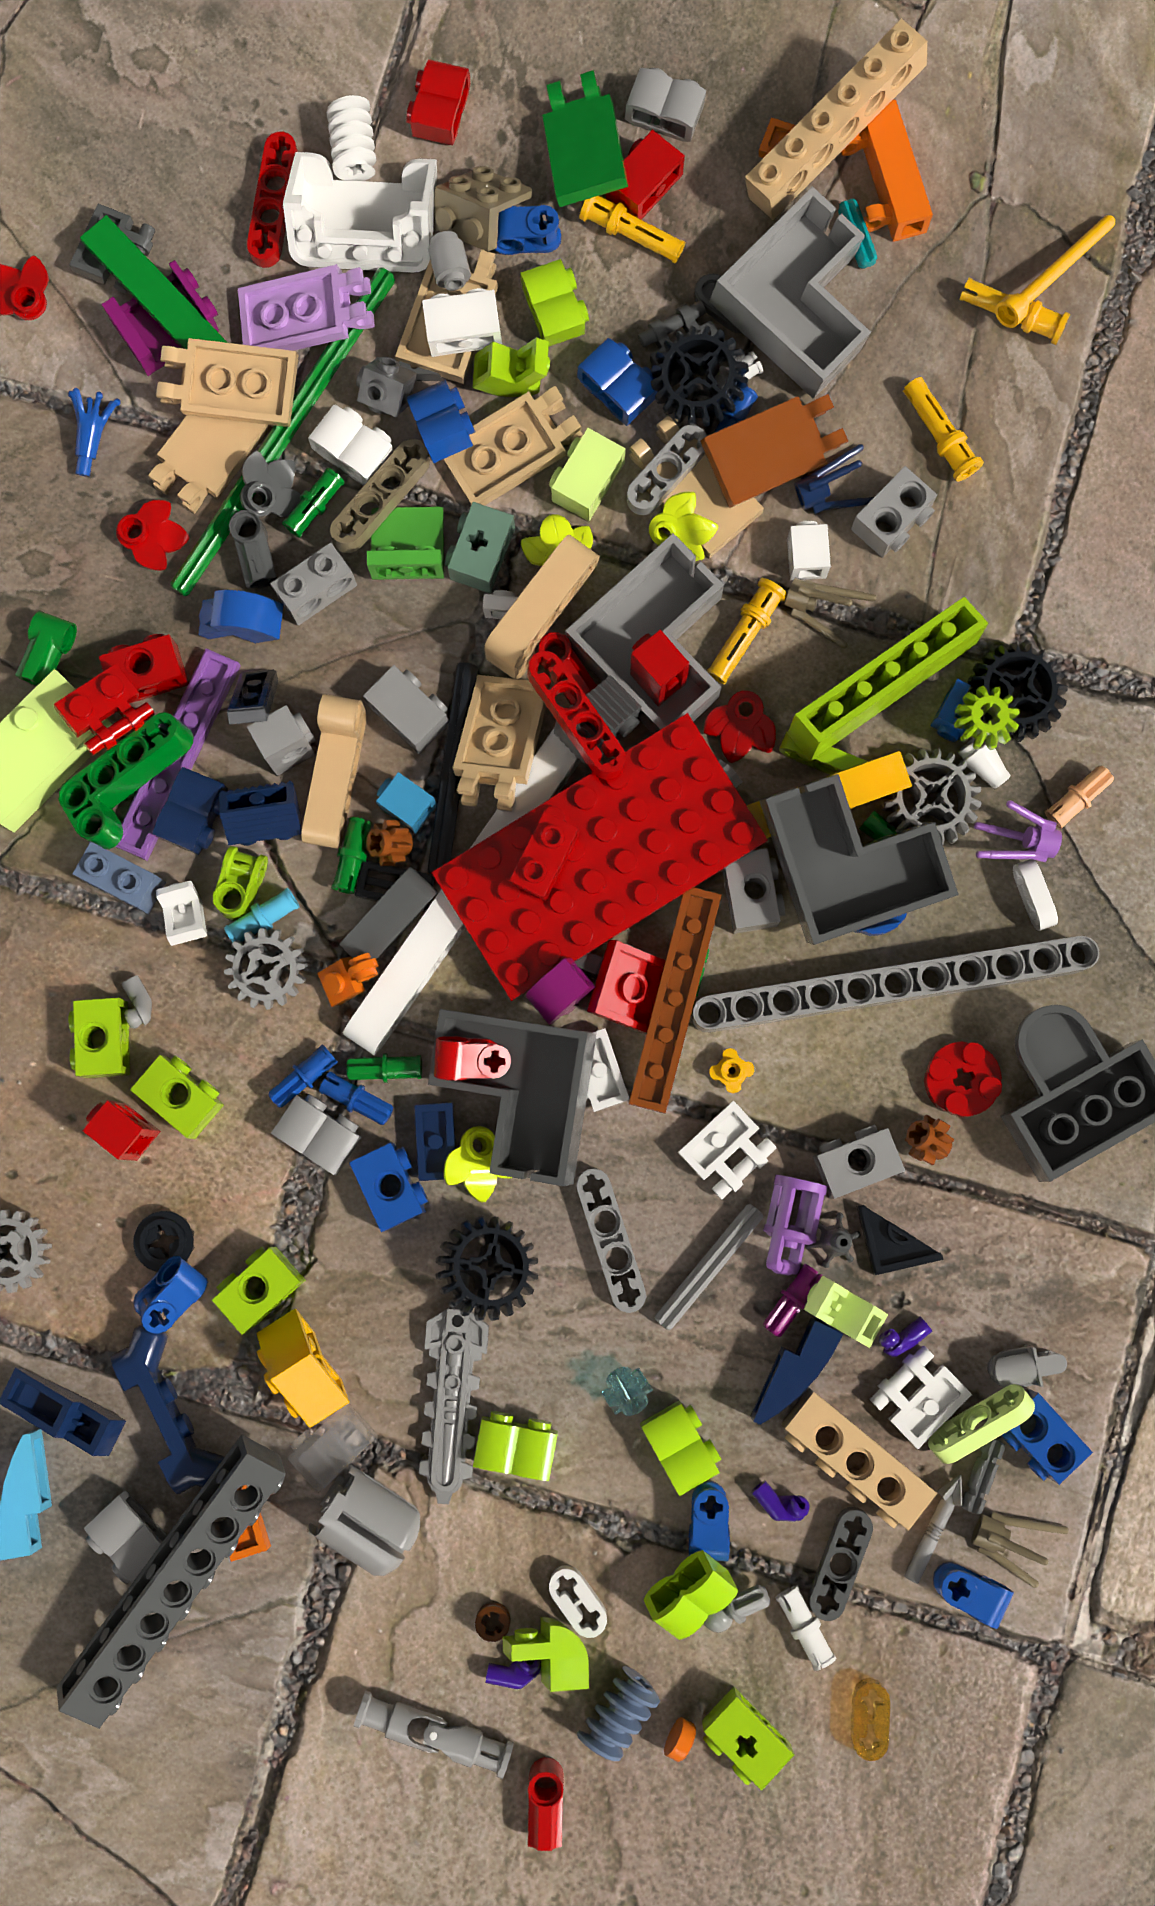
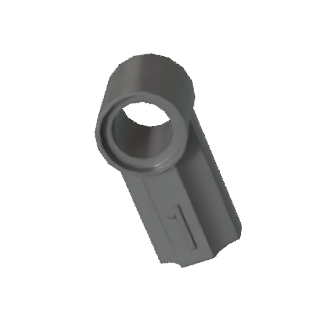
M241 510L232 516L229 530L235 541L246 587L263 588L270 586V583L277 579L268 544V532L257 514L249 510ZM248 525L257 526L253 536L248 538L241 537L244 527Z

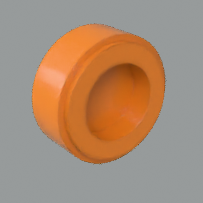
M683 1717L676 1720L665 1743V1756L676 1762L683 1761L686 1758L696 1735L694 1723Z

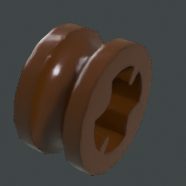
M494 1601L481 1606L477 1612L475 1628L483 1640L496 1642L503 1639V1636H506L511 1621L508 1609L503 1604ZM491 1612L498 1613L500 1615L499 1622L504 1624L501 1629L496 1626L494 1632L486 1629L487 1622L482 1619L485 1614L490 1617Z

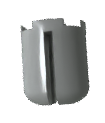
M349 1464L350 1475L347 1479L341 1475L338 1476L320 1504L322 1505L320 1512L323 1515L318 1521L317 1527L310 1523L307 1532L373 1576H385L400 1566L405 1559L404 1555H402L403 1551H410L420 1530V1513L414 1505Z

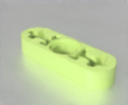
M1017 1384L1006 1386L945 1422L928 1439V1447L942 1463H954L1025 1422L1034 1412L1035 1403L1022 1386ZM988 1418L987 1422L982 1427H980L977 1430H974L975 1426L980 1421Z

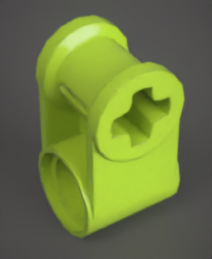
M235 846L228 848L213 893L214 905L225 918L236 921L251 911V906L254 904L259 886L267 870V856L260 854L259 857L245 854L239 852L238 847ZM231 894H240V904L236 908L226 909L225 900Z

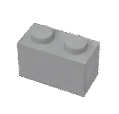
M393 665L363 695V698L372 711L413 750L420 754L448 726L449 721L445 714L448 708L434 694L427 697L419 689L422 685L421 682L409 670L406 669L402 673Z

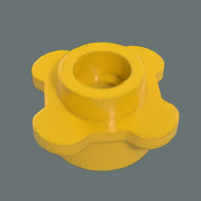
M728 1048L723 1051V1058L717 1065L711 1066L709 1074L713 1080H719L725 1085L729 1093H737L741 1090V1083L745 1078L754 1074V1065L751 1062L742 1060L735 1049ZM730 1067L735 1069L734 1074H729L728 1069Z

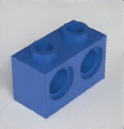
M1029 1389L1027 1393L1035 1403V1409L1032 1413L1036 1420L1034 1430L1028 1434H1023L1020 1425L1001 1436L1016 1452L1022 1448L1031 1458L1027 1465L1042 1481L1049 1478L1060 1485L1093 1452L1038 1392ZM1060 1444L1063 1451L1062 1457L1055 1463H1049L1047 1459L1049 1448L1052 1445Z

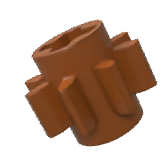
M384 819L383 823L374 824V829L367 836L366 844L371 857H380L379 863L381 866H395L396 862L406 861L405 856L409 855L412 850L413 839L408 828H400V820Z
M925 1115L923 1120L912 1123L905 1138V1141L912 1146L908 1154L930 1165H934L936 1160L947 1158L952 1149V1142H954V1138L947 1134L950 1125L939 1118L936 1120L929 1115Z

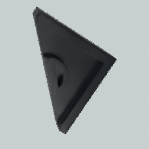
M865 1205L856 1206L873 1275L876 1276L944 1260L941 1253L873 1212Z

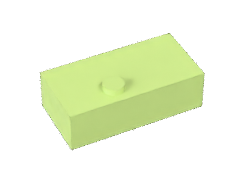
M55 669L0 722V824L14 833L92 756L84 745L85 742L94 737L91 730L77 738L54 708V703L76 690ZM108 719L101 722L106 728L112 725Z

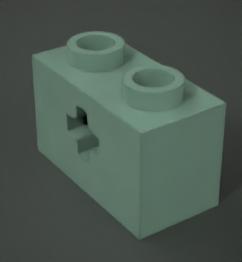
M472 502L469 513L463 512L457 528V533L460 534L456 546L451 545L445 558V566H448L450 580L491 594L515 531L514 515ZM480 542L484 543L485 547L480 546L477 551L473 550L472 547L477 548Z

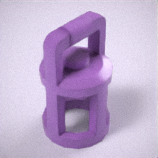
M775 1174L773 1183L775 1185L769 1213L763 1229L767 1235L772 1236L766 1266L776 1274L796 1275L800 1270L805 1244L816 1243V1233L828 1186ZM800 1190L802 1195L795 1226L789 1225L795 1192ZM784 1246L791 1248L788 1260L781 1259Z

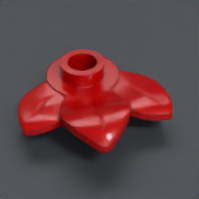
M35 255L26 261L22 271L0 264V315L15 314L23 320H34L45 312L47 299L44 291L48 285L49 276L44 264ZM34 301L33 304L25 307L27 302Z
M152 500L145 503L137 514L124 516L116 528L117 539L121 545L132 550L137 563L150 570H165L167 567L166 553H172L181 549L189 540V535L182 526L168 520L171 514V503L169 501ZM134 529L141 530V534L138 537H130V533Z
M744 690L735 693L729 699L727 705L714 708L708 714L704 724L705 734L721 736V748L730 763L743 758L751 750L752 746L763 752L771 753L776 741L775 725L769 717L763 714V702L752 691ZM743 702H749L752 705V712L748 716H742L738 711L739 705Z

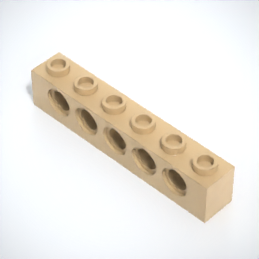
M901 18L745 176L748 198L774 220L927 66L928 41Z

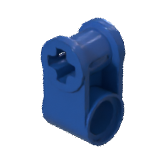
M547 205L512 206L499 212L497 248H495V251L504 255L550 253L561 244L562 236L559 229V217L554 208ZM543 215L546 216L547 221H543ZM545 237L547 242L546 244L543 243V238Z
M179 1256L169 1258L154 1277L134 1297V1309L141 1316L143 1327L151 1333L167 1331L193 1303L200 1299L207 1288L208 1280ZM145 1298H146V1300H147V1302H148L147 1305H145V1303H144V1299H145ZM162 1313H164V1315L166 1316L165 1320L161 1315Z
M705 1481L693 1491L691 1524L689 1525V1556L703 1550L716 1561H729V1505L724 1489L716 1482ZM708 1496H715L716 1503L713 1504V1509L706 1510L704 1503L707 1502Z
M953 1562L941 1564L933 1575V1585L947 1603L966 1612L985 1625L995 1629L999 1628L1014 1591L987 1576L979 1575ZM950 1581L961 1582L959 1588L952 1586L949 1589L948 1587Z

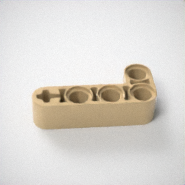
M567 535L489 635L484 647L486 660L513 679H520L528 669L529 661L535 654L536 645L591 575L600 556L571 535Z
M323 694L317 716V724L321 735L301 838L302 843L338 849L341 847L344 838L365 732L366 710L360 700Z

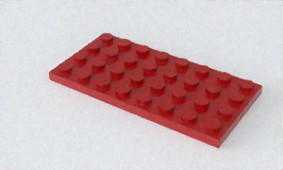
M688 713L625 752L626 761L623 770L616 778L610 780L602 779L593 772L432 872L511 1001L529 991L563 959L572 958L573 961H577L768 841ZM615 758L608 762L612 767L614 765ZM544 811L579 828L580 831L546 901L512 885L509 881Z

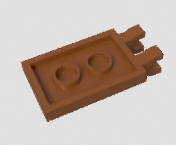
M829 394L804 406L799 396L700 440L729 509L827 464L823 454L837 449L840 445L848 442L843 428L821 437L814 421L815 418L824 415L826 411L834 408Z

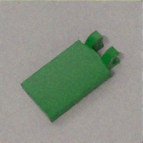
M594 70L580 74L585 97L571 102H567L566 97L563 96L560 81L546 85L552 112L542 116L555 194L559 207L628 187L613 102L610 94L601 96Z

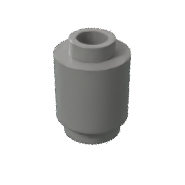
M443 231L435 234L430 239L428 252L436 284L449 291L461 289L471 277L463 241L452 231Z

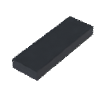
M276 670L242 672L240 674L227 710L229 725L268 720L278 685Z

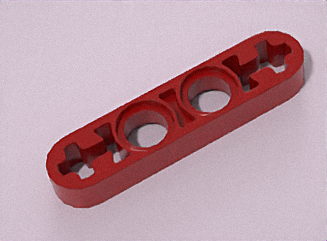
M283 131L271 134L264 144L247 239V249L253 263L262 268L274 266L280 260L286 231L283 200L295 152H298L294 138L289 133ZM281 146H286L287 150H284L282 153V165H279L276 152L281 150ZM273 177H281L285 180L284 186L278 190H271L266 187L267 182ZM268 209H274L279 212L278 219L272 223H266L261 220L262 213ZM264 233L268 235L267 240L270 248L266 249L264 254H260L258 249H262L264 246Z
M550 651L535 653L528 665L527 677L529 682L591 771L602 779L610 780L616 778L621 774L626 761V753L561 659ZM539 665H542L545 669L552 667L551 679L555 685L551 689V680L545 672L538 674ZM568 692L575 697L576 704L570 708H563L556 703L555 697L559 693ZM582 722L592 723L597 729V734L591 738H584L577 733L576 726ZM602 740L604 741L601 750L608 758L615 757L613 767L609 763H604L603 765L600 763L602 752L597 745Z

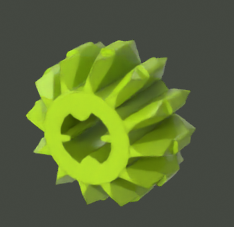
M980 686L976 690V695L967 692L963 697L965 704H958L955 708V713L961 716V718L954 722V727L966 729L960 737L961 741H967L970 737H973L975 739L973 748L977 750L984 741L989 750H994L998 742L1004 745L1011 740L1009 732H1015L1019 727V724L1012 720L1019 715V709L1008 708V705L1013 700L1012 695H1008L1002 700L999 698L1001 693L999 687H995L990 695L984 686ZM989 713L993 719L985 724L980 718Z

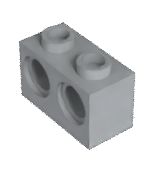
M904 466L856 515L851 530L883 558L891 549L897 552L910 538L907 532L915 524L921 527L935 512L932 505L938 494ZM909 497L916 502L917 506L908 507L902 503L900 498ZM885 522L891 526L892 531L882 532L877 528L876 523Z
M329 543L270 583L277 597L284 604V607L298 626L357 586L351 569L332 543Z

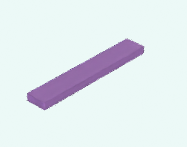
M205 649L173 715L192 731L194 736L192 747L186 754L137 790L121 823L123 837L115 846L116 848L148 861L158 840V837L152 834L163 806L168 800L172 785L182 767L192 769L241 667L239 662Z

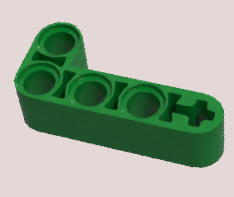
M166 712L158 713L146 721L137 731L134 730L69 779L61 787L58 799L79 836L104 849H111L117 846L123 837V827L113 808L186 754L193 744L194 736L192 731L173 715Z

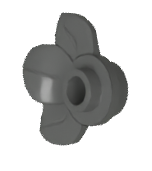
M259 451L249 455L242 466V476L245 485L240 493V501L244 510L252 511L259 517H264L270 513L284 518L288 517L301 501V493L291 489L295 475V462L293 460H277L267 464ZM253 493H258L262 497V505H257L253 502Z

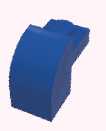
M215 591L214 598L202 601L198 635L207 639L234 635L255 644L280 639L284 604L265 596L245 591Z

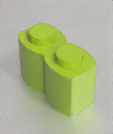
M561 259L520 273L522 290L533 315L540 338L549 341V347L585 334V322L589 321V315L584 301H577L573 290L577 289V284L571 268L565 269Z
M680 1400L640 1422L642 1430L679 1496L720 1473L715 1463L721 1461V1458L710 1439L703 1443L696 1429L701 1427L702 1423L691 1405L684 1408Z
M491 1411L490 1417L482 1416L473 1467L529 1479L549 1481L558 1431L551 1429V1422L529 1418L528 1424L513 1422V1415L498 1411Z
M701 1550L683 1560L673 1575L667 1576L654 1584L643 1600L652 1620L680 1640L694 1634L704 1624L708 1615L715 1614L728 1606L739 1590L729 1571L705 1551Z

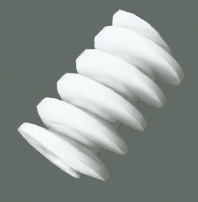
M349 95L333 101L328 106L326 112L329 122L328 130L332 148L333 172L341 180L365 181L375 175V169L372 166L377 160L373 152L375 149L374 140L371 139L373 137V129L370 126L372 123L371 114L369 113L370 103L361 96Z

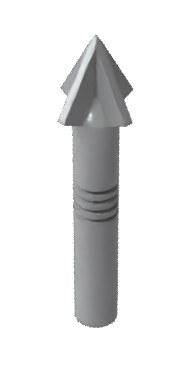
M961 1475L938 1490L941 1499L930 1520L932 1523L928 1524V1530L925 1531L926 1533H924L904 1577L916 1584L919 1583L938 1543L937 1539H940L939 1536L942 1535L940 1532L944 1531L943 1529L954 1507L962 1506Z

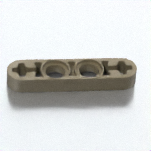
M417 439L403 441L335 518L330 526V535L333 545L338 551L353 553L359 550L426 473L430 465V459L426 446L422 441ZM416 455H419V458H420V459L417 460V459H415L414 457H415ZM407 456L412 458L408 463L406 458ZM390 477L398 478L401 481L400 485L394 489L384 488L382 483ZM366 503H375L379 506L378 511L371 515L361 513L360 508ZM353 530L354 536L351 537L350 535H346L343 538H341L340 533L344 532L348 534Z

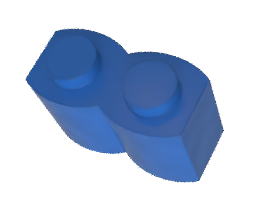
M607 338L578 365L577 378L591 394L603 402L619 421L628 426L655 400V395L658 391L652 389L651 381L656 377L652 375L649 368H641L632 361L633 355L627 346Z
M445 379L406 397L433 463L473 446L469 435L475 433V429L467 411L462 414L459 412V410L465 408V405L457 387L450 389Z

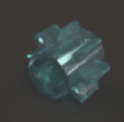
M620 1367L608 1375L606 1379L608 1388L601 1393L614 1414L617 1415L622 1411L624 1415L632 1416L645 1409L649 1401L646 1394L652 1392L653 1389L640 1368L632 1372L629 1367Z

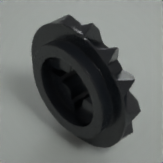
M172 1211L152 1213L144 1218L136 1228L133 1238L134 1252L138 1260L146 1268L156 1272L173 1256H179L187 1262L195 1248L194 1231L191 1229L186 1218ZM161 1228L167 1236L179 1237V1239L174 1240L175 1242L169 1245L170 1251L165 1252L163 1247H150V1244L155 1243L156 1240L161 1238Z

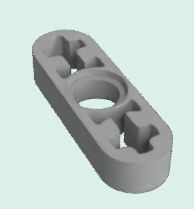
M696 425L682 427L632 481L627 491V504L632 512L638 515H648L654 512L704 457L705 452L700 440L707 435L702 428ZM694 438L697 439V450L694 447L689 448L682 460L679 454L684 449V439L687 441H691ZM663 462H671L676 466L678 472L673 478H662L657 472L658 465ZM652 479L656 486L650 492V502L647 500H642L640 503L637 502L636 491L642 494L646 492L651 485Z

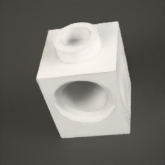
M803 521L797 523L796 526H791L787 537L790 581L794 580L795 577L801 580L826 579L831 567L827 524L817 525L815 521Z

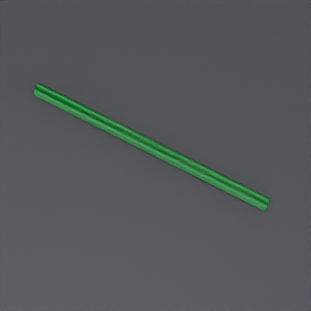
M383 267L377 269L370 280L371 294L360 296L356 303L364 301L366 311H372L374 314L394 285V275ZM348 328L349 338L328 343L294 395L290 427L274 425L258 449L267 464L280 458L364 329ZM242 475L170 582L172 589L180 595L186 597L191 593L229 535V523L232 516L244 510L240 501V493L245 485Z

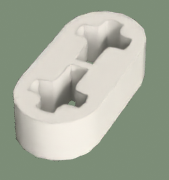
M1034 859L1015 864L1013 866L1014 879L1034 928L1040 931L1057 925V912L1037 862Z
M562 1565L556 1568L549 1580V1592L553 1600L579 1635L586 1638H594L600 1635L607 1624V1613L603 1603L577 1568L570 1565ZM564 1576L567 1580L573 1577L576 1580L573 1584L574 1592L578 1596L576 1599H573L566 1590L561 1593L557 1590L560 1586L559 1577ZM583 1603L590 1613L595 1610L599 1612L596 1616L597 1625L592 1626L589 1622L584 1625L580 1623L583 1619V1613L578 1605Z

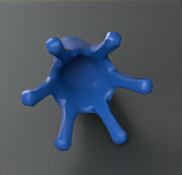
M74 388L68 392V396L72 400L77 422L75 456H78L75 474L90 477L92 460L96 459L103 428L115 407L121 404V401L118 398L110 401L99 416V405L103 394L97 392L93 409V399L91 397L86 399L87 410L85 413L80 390Z

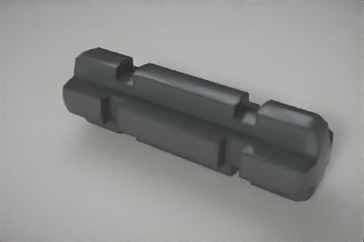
M994 1439L980 1447L979 1451L982 1452V1455L976 1458L967 1484L970 1489L968 1492H964L961 1507L971 1513L980 1515L983 1512L986 1504L984 1496L985 1494L989 1495L999 1467L996 1464L997 1459L1001 1460L1005 1450V1444L1001 1441Z

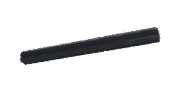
M459 662L456 666L427 868L428 873L433 875V871L451 861L460 799L457 788L461 776H455L453 765L478 672L477 666L469 662Z

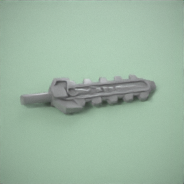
M460 1272L463 1283L469 1289L470 1275ZM460 1302L455 1307H449L426 1322L425 1349H429V1356L437 1359L436 1371L427 1374L426 1385L434 1388L433 1401L425 1402L424 1415L431 1417L432 1422L431 1430L422 1433L421 1444L429 1447V1458L420 1461L419 1474L427 1477L430 1488L436 1493L437 1503L449 1505L452 1494L461 1487L463 1479L472 1477L473 1465L465 1463L466 1450L475 1447V1436L468 1433V1421L477 1418L478 1407L470 1404L471 1391L479 1389L480 1377L472 1374L473 1362L481 1360L482 1353L487 1354L489 1325L484 1320L476 1321L473 1311L468 1316L461 1315L463 1302Z

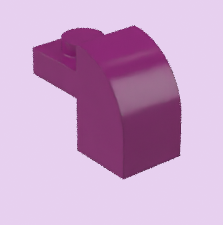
M565 958L542 977L527 992L525 997L550 1026L561 1016L568 1015L579 1006L577 1002L593 990L595 986L572 958Z

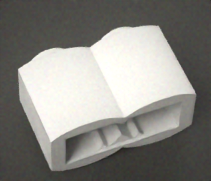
M333 405L308 437L311 448L364 486L393 453V447L390 444L392 440L378 427H374L372 430L363 425V419L353 409L349 407L342 409L337 405Z

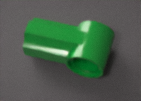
M38 611L30 622L28 629V639L30 642L15 675L31 685L37 686L54 669L56 670L62 654H67L71 650L77 634L76 624Z

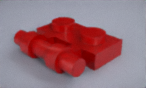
M117 663L54 703L55 710L77 738L88 730H91L94 734L93 738L84 743L92 756L104 748L109 750L117 744V739L131 730L137 731L144 725V721L155 715L152 707L147 702L136 709L131 707L129 703L139 697V692ZM118 711L123 718L106 728L101 722Z

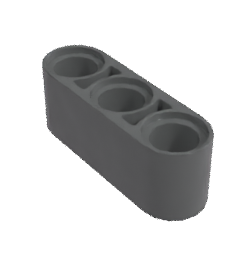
M410 867L350 931L339 946L352 958L370 953L371 958L378 960L439 892Z

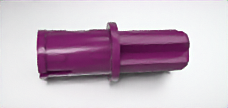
M804 1263L802 1269L786 1291L781 1290L780 1293L783 1296L763 1323L769 1332L777 1337H781L799 1311L804 1309L810 1289L821 1279L822 1275L818 1274L819 1272Z

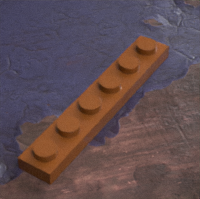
M692 888L682 896L629 1105L666 1114L722 894Z

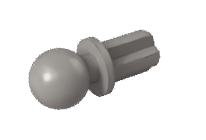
M755 1585L738 1593L723 1610L708 1615L704 1622L705 1626L713 1632L720 1633L726 1631L731 1626L733 1619L738 1624L744 1623L746 1616L769 1606L770 1598L766 1588L761 1585Z

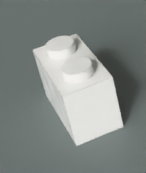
M477 288L468 291L466 294L454 296L437 294L432 296L431 299L422 300L431 357L477 351L483 349L491 342L502 344L494 290L487 291Z

